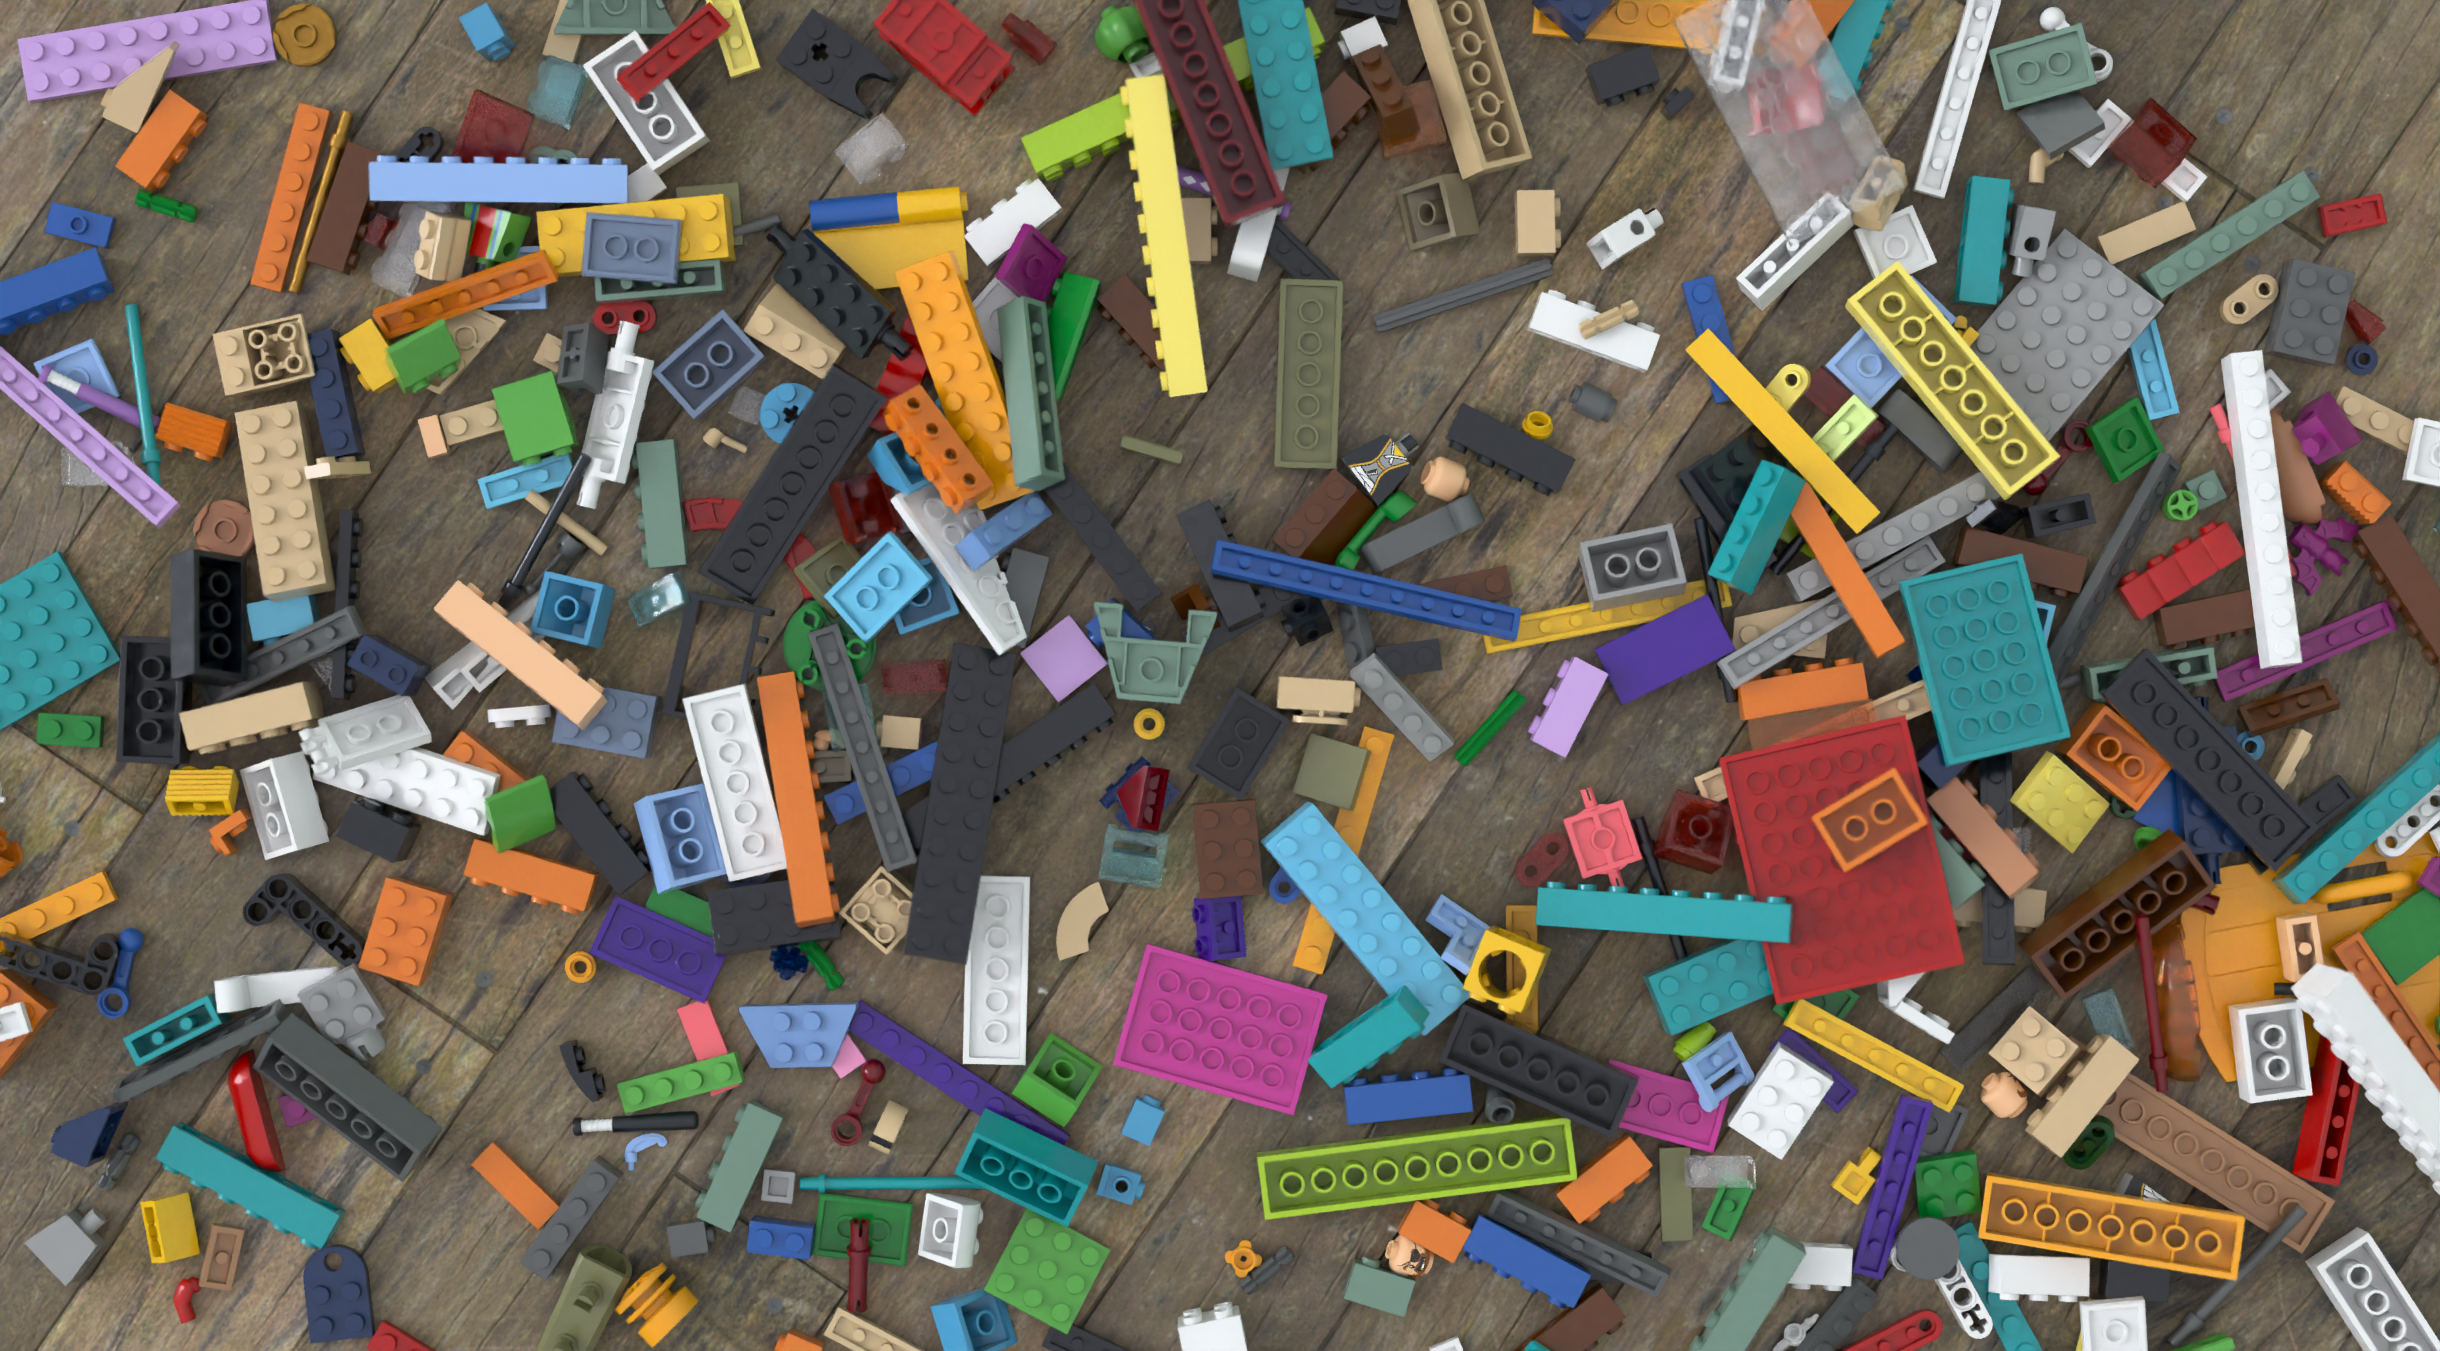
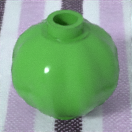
M1113 5L1101 13L1102 20L1096 29L1095 42L1105 57L1115 62L1123 63L1127 61L1131 64L1142 59L1148 53L1150 42L1135 7L1125 6L1117 8L1116 5Z

